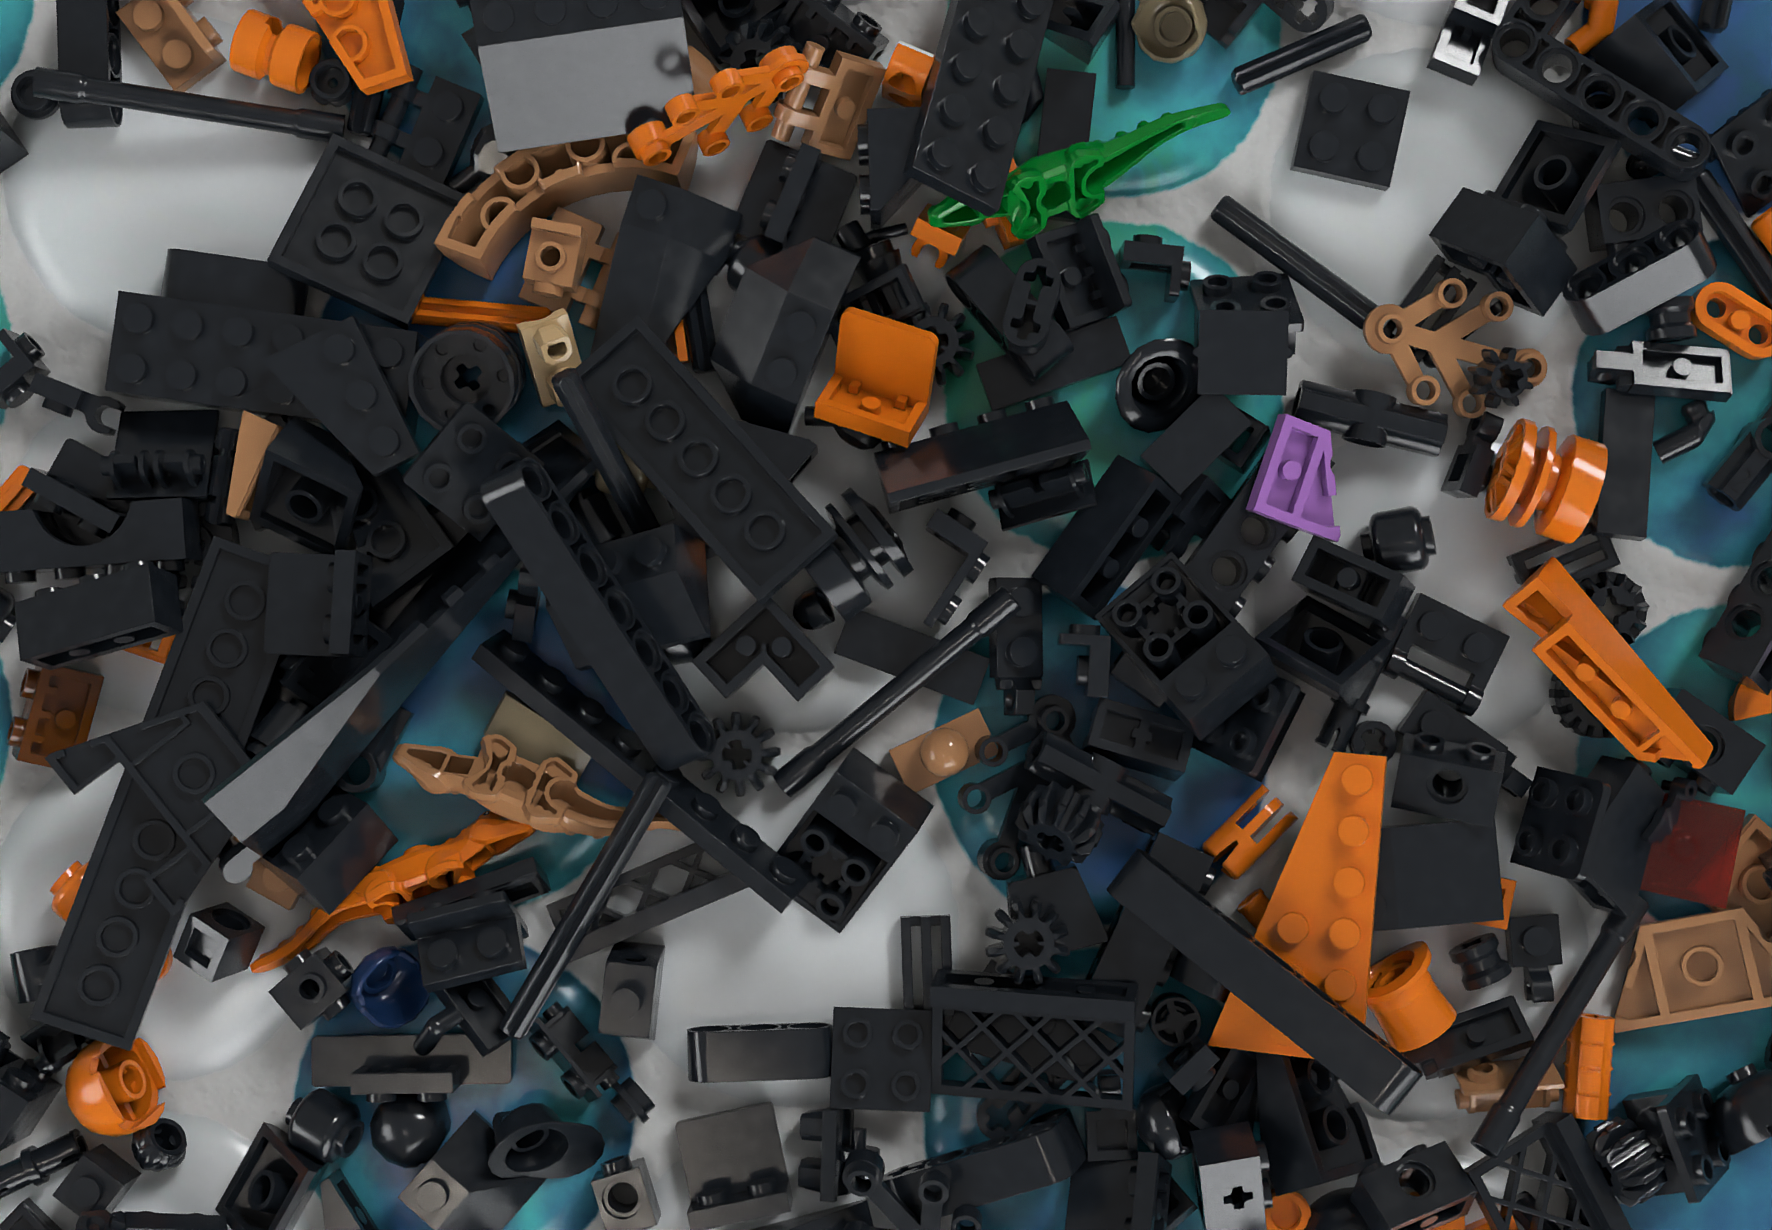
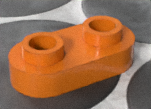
M1726 282L1710 283L1693 294L1695 308L1691 311L1690 315L1692 323L1699 330L1746 359L1761 360L1772 356V310ZM1709 301H1713L1719 306L1720 312L1717 318L1710 316L1707 312ZM1751 327L1758 329L1761 333L1759 344L1753 343L1749 338Z

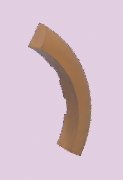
M694 131L671 144V156L666 161L655 166H645L643 161L635 158L627 141L629 134L518 150L494 167V173L481 183L472 194L470 192L465 194L445 221L434 244L443 255L457 265L492 281L511 249L532 229L530 227L532 217L545 219L556 211L557 206L564 208L592 196L632 191L637 174L688 191L697 160V132Z

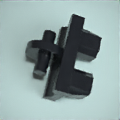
M828 1107L810 1110L801 1114L800 1136L802 1140L822 1142L821 1158L806 1157L801 1160L798 1169V1186L820 1192V1201L834 1203L837 1201L838 1196L851 1194L842 1179L848 1155L858 1149L872 1150L880 1155L881 1149L866 1145V1128H854L853 1109H830ZM863 1175L857 1176L859 1178L865 1179V1176Z

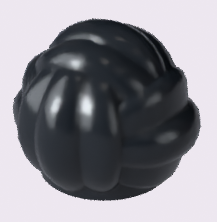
M159 1118L155 1124L132 1134L131 1149L135 1160L143 1170L160 1172L177 1167L185 1159L187 1147L185 1132L177 1122L171 1119Z

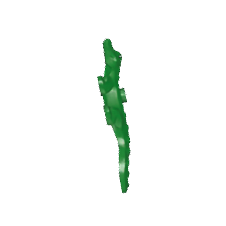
M1216 103L1173 114L1167 112L1154 121L1139 122L1134 131L1128 133L1119 131L1111 140L1079 142L1072 144L1068 148L1032 157L1008 174L1000 208L996 213L988 217L947 196L937 205H932L928 209V223L932 227L938 228L973 226L980 224L986 218L1006 216L1012 225L1011 233L1018 239H1029L1046 227L1048 217L1066 210L1080 219L1089 215L1104 203L1105 191L1103 188L1121 177L1147 154L1185 131L1227 117L1231 111L1226 104Z

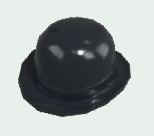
M1176 338L1155 339L1138 347L1124 361L1116 379L1115 400L1120 416L1133 429L1146 433L1166 430L1198 399L1200 394H1196L1197 357L1192 354V350L1195 347L1191 343Z

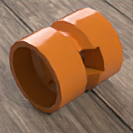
M250 9L242 16L235 30L230 48V67L235 72L257 80H261L265 75H269L270 83L273 86L300 95L309 87L310 72L319 63L322 48L321 35L318 32L293 23L283 28L282 21L279 18Z

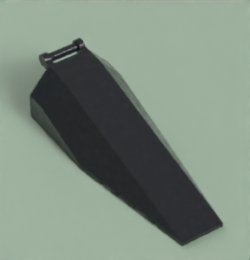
M559 419L522 443L545 463L543 468L567 504L597 470L582 439ZM432 504L428 505L427 509L459 553L379 613L372 608L370 602L369 620L388 633L393 639L387 649L315 708L282 686L274 673L253 730L278 700L290 703L295 698L306 704L312 711L201 798L211 812L239 840L234 845L231 839H229L218 855V868L226 881L237 884L247 880L253 871V863L307 819L520 563L521 559L497 523L480 542Z

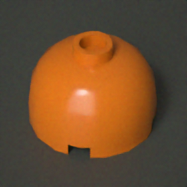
M141 1038L135 1040L130 1051L95 1040L83 1047L68 1067L65 1080L68 1106L81 1125L93 1133L114 1137L128 1135L155 1124L164 1111L165 1102L158 1104V1089L166 1087L165 1076L157 1056L148 1043Z

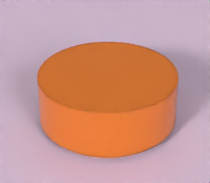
M1274 1188L1271 1189L1273 1208L1265 1209L1267 1230H1304L1311 1217V1210L1302 1194L1295 1191L1276 1197Z

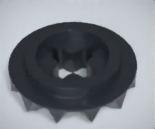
M1608 571L1600 572L1579 582L1578 585L1597 607L1604 606L1606 603L1605 597H1610L1612 604L1627 608V611L1614 616L1613 626L1629 645L1635 643V639L1647 627L1645 621L1650 607L1645 601L1642 587L1635 584L1626 574Z

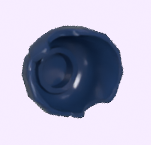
M390 946L377 949L365 956L351 975L350 996L354 1005L364 1017L379 1028H400L415 1020L428 1004L430 993L423 987L420 963L410 952L403 948Z

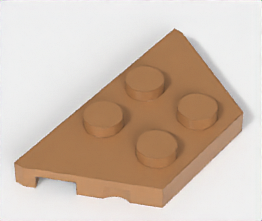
M1742 906L1639 924L1614 1017L1615 1033L1772 1007V942Z

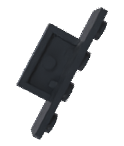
M444 1033L432 1052L422 1056L417 1054L413 1048V1043L419 1034L317 1035L311 1040L312 1085L315 1087L351 1086V1095L366 1094V1101L371 1103L396 1101L397 1094H417V1101L420 1102L447 1100V1093H453L461 1085L510 1083L513 1079V1041L511 1039L490 1054L482 1057L465 1033Z

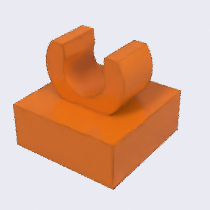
M927 203L917 217L910 235L917 238L912 245L911 255L917 258L924 245L930 244L939 251L935 267L940 269L946 264L951 255H956L964 243L971 226L932 227L928 223V209L932 204Z

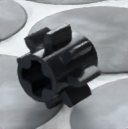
M1503 347L1499 357L1494 350H1481L1483 360L1477 366H1469L1467 368L1473 374L1474 385L1468 390L1469 393L1476 395L1485 394L1484 407L1497 409L1501 399L1508 406H1519L1517 396L1524 389H1533V385L1528 382L1527 370L1532 366V363L1528 361H1515V348ZM1500 369H1504L1505 375L1501 376ZM1499 380L1501 387L1496 386L1495 381Z

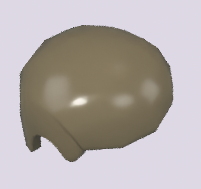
M1138 0L1139 6L1131 21V26L1137 36L1140 48L1153 61L1173 64L1191 57L1197 52L1204 41L1208 26L1204 6L1200 0Z

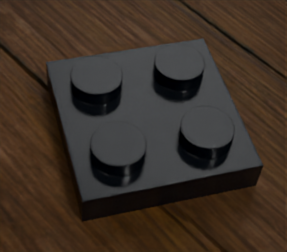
M1314 70L1310 75L1290 170L1386 191L1391 184L1410 91Z

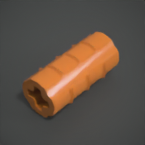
M1582 1013L1566 1040V1059L1563 1062L1565 1066L1564 1088H1561L1563 1090V1113H1572L1574 1118L1585 1120L1608 1119L1609 1097L1612 1095L1610 1092L1611 1071L1614 1070L1612 1067L1613 1046L1616 1044L1614 1042L1615 1018L1599 1014Z

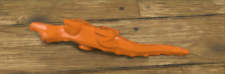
M486 811L467 828H464L458 836L447 839L444 844L435 846L422 844L408 848L403 853V856L381 866H374L330 915L317 907L313 908L310 912V919L304 925L299 926L293 936L280 942L278 947L272 951L261 954L258 959L249 965L252 973L266 972L288 963L304 949L311 950L329 933L346 922L381 915L387 924H395L391 910L392 907L475 878L474 871L491 857L507 852L514 845L531 836L536 829L530 825L507 819L491 811Z

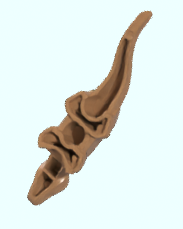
M488 734L482 738L478 757L459 755L452 749L442 746L409 743L399 744L392 756L393 761L409 772L419 785L429 793L464 794L495 814L530 825L534 829L543 832L565 833L569 836L581 834L601 839L605 836H610L626 807L613 806L601 802L579 790L577 786L578 773L562 759L550 757L543 760L540 765L518 757L517 747L508 739L498 734ZM658 812L647 831L660 828L680 831Z

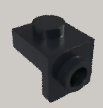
M1148 234L1133 235V241L1125 240L1119 253L1118 266L1120 269L1166 273L1164 302L1174 303L1179 297L1180 291H1188L1191 262L1183 261L1185 246L1162 244V237Z
M3 328L0 331V341L13 356L0 368V408L6 410L8 407L16 408L31 398L34 393L28 390L36 372L47 376L51 371L41 360L45 352L29 334L23 332L19 335Z

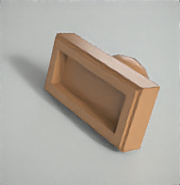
M976 708L890 749L889 753L904 784L917 793L980 763L975 756V745L981 737L991 735L979 708ZM995 742L989 743L984 750L986 759L997 755L998 748Z

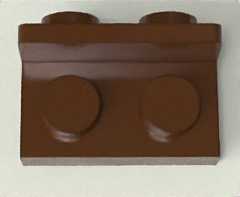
M35 666V669L27 668L20 688V697L27 698L22 717L14 716L12 718L6 740V745L13 746L12 755L15 759L52 768L45 760V757L53 752L86 742L104 676L66 666L54 670H48L39 666Z

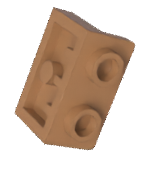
M131 0L116 11V14L174 91H187L227 61L217 45L223 42L219 33L205 16L197 21L188 9V6L194 0Z

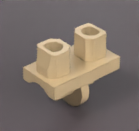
M561 308L545 318L516 324L538 400L543 408L553 404L563 407L553 388L552 377L566 368H576L582 363L568 313L564 308Z

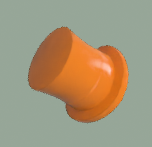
M1424 941L1408 944L1370 965L1367 1007L1377 1019L1387 1042L1399 1052L1420 1048L1437 1039L1451 1027L1457 1016L1456 1010L1436 986L1428 971L1432 955Z

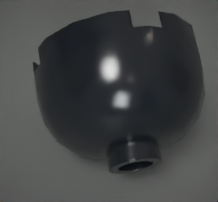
M1751 1063L1725 1076L1730 1086L1717 1095L1713 1106V1120L1719 1138L1723 1145L1727 1147L1731 1156L1772 1137V1068L1757 1071L1754 1064Z

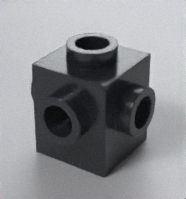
M324 947L311 954L306 948L283 967L288 975L268 991L297 1027L302 1030L314 1023L322 1015L327 1021H330L352 1002L346 994L351 991V975L354 969L349 961L336 950L331 953L327 947Z

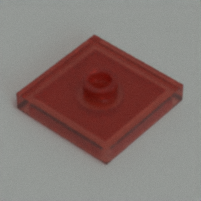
M1668 793L1664 795L1662 806L1668 797ZM1696 799L1691 802L1681 800L1678 822L1673 826L1671 835L1665 836L1661 843L1654 842L1651 845L1640 890L1726 909L1746 810Z

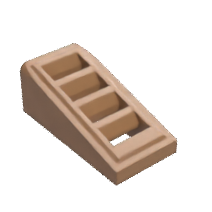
M245 410L241 416L226 514L249 521L266 449L284 427Z

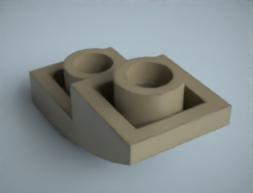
M507 690L483 731L484 736L498 734L505 737L517 747L518 757L540 765L543 760L550 757L562 759L578 773V780L591 759L587 753L514 693Z

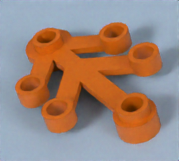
M788 45L776 48L766 54L760 60L759 67L738 70L736 68H727L716 73L709 81L713 92L697 95L685 93L672 98L666 103L664 109L673 126L666 129L662 121H651L638 126L628 135L627 141L635 158L643 161L645 166L658 165L671 156V144L708 123L707 128L697 135V143L703 155L709 157L723 152L730 145L726 130L739 114L747 132H756L767 127L774 119L769 106L780 92L792 90L804 80L803 74L808 70L809 63L805 55L798 53L794 46ZM752 98H754L753 101H752L750 104H748L747 106H745V104H746L749 100H751Z

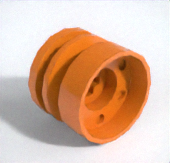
M1524 418L1519 419L1510 429L1493 461L1492 474L1485 497V516L1497 522L1503 521L1508 516L1510 526L1519 528L1525 525L1535 511L1534 529L1536 534L1565 544L1574 543L1589 522L1599 499L1608 464V450L1605 444L1573 434L1567 436L1556 451L1557 433L1554 428L1545 426L1537 433L1538 427L1534 421Z

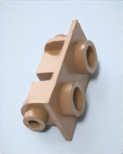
M1525 1056L1514 1060L1489 1061L1454 1073L1460 1089H1455L1457 1109H1466L1468 1114L1489 1111L1492 1105L1500 1099ZM1554 1063L1551 1064L1525 1108L1550 1107L1551 1102L1559 1101V1089L1564 1088V1082Z

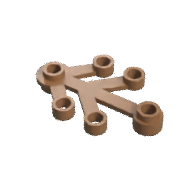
M1449 278L1439 281L1434 286L1432 292L1405 308L1395 304H1384L1371 310L1363 325L1365 341L1374 351L1380 354H1390L1407 386L1406 395L1411 403L1419 406L1431 405L1438 400L1441 389L1439 382L1434 377L1423 375L1410 346L1428 352L1453 398L1452 408L1459 417L1477 418L1486 410V407H1484L1485 395L1469 393L1468 390L1471 386L1457 360L1478 365L1483 360L1481 350H1494L1498 357L1501 350L1461 338L1488 322H1500L1508 319L1513 312L1514 304L1512 298L1507 293L1501 291L1487 293L1481 298L1477 306L1435 331L1415 325L1441 308H1457L1465 302L1467 288L1459 279ZM1448 284L1456 290V298L1452 303L1447 302L1443 296V290ZM1493 298L1499 299L1502 303V311L1498 316L1493 315L1490 311V302ZM1387 320H1392L1397 327V332L1391 339L1386 337L1383 332V326ZM1516 349L1515 361H1526L1527 359L1533 361L1535 371L1531 377H1528V382L1533 387L1539 385L1547 374L1545 357L1535 349ZM1500 369L1503 375H1505L1504 369ZM1422 381L1426 382L1430 388V393L1424 400L1420 399L1416 392L1418 384ZM1468 394L1472 395L1476 401V406L1470 413L1463 407V400Z

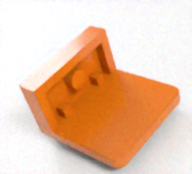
M855 307L846 308L840 317L835 371L815 402L814 417L840 427L882 439L885 442L908 448L929 412L939 345L938 337L930 331Z

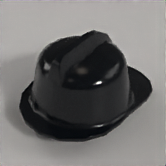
M543 1103L522 1105L512 1111L498 1112L493 1117L495 1147L490 1153L488 1165L491 1172L501 1178H567L590 1168L603 1155L605 1142L598 1130L581 1123L563 1122L553 1109Z

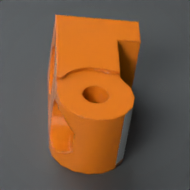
M899 41L882 81V98L904 107H921L935 55Z

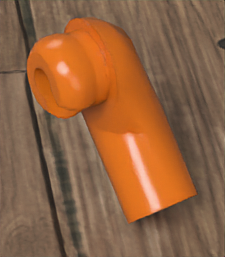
M1583 0L1584 7L1589 10L1587 23L1564 40V44L1583 56L1614 31L1619 0Z

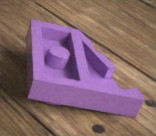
M1278 414L1245 510L1308 534L1316 535L1329 542H1338L1341 536L1340 526L1334 525L1331 496L1337 495L1335 475L1330 467V461L1333 456L1331 431L1289 414Z

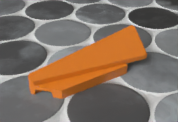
M1555 557L1549 558L1504 601L1502 606L1510 614L1541 637L1532 648V651L1637 760L1654 763L1660 758L1689 761L1692 764V768L1701 769L1706 765L1713 750L1712 743Z

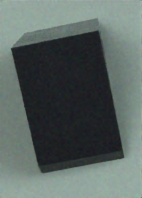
M1054 0L1044 37L1089 65L1114 27L1122 5L1117 0Z

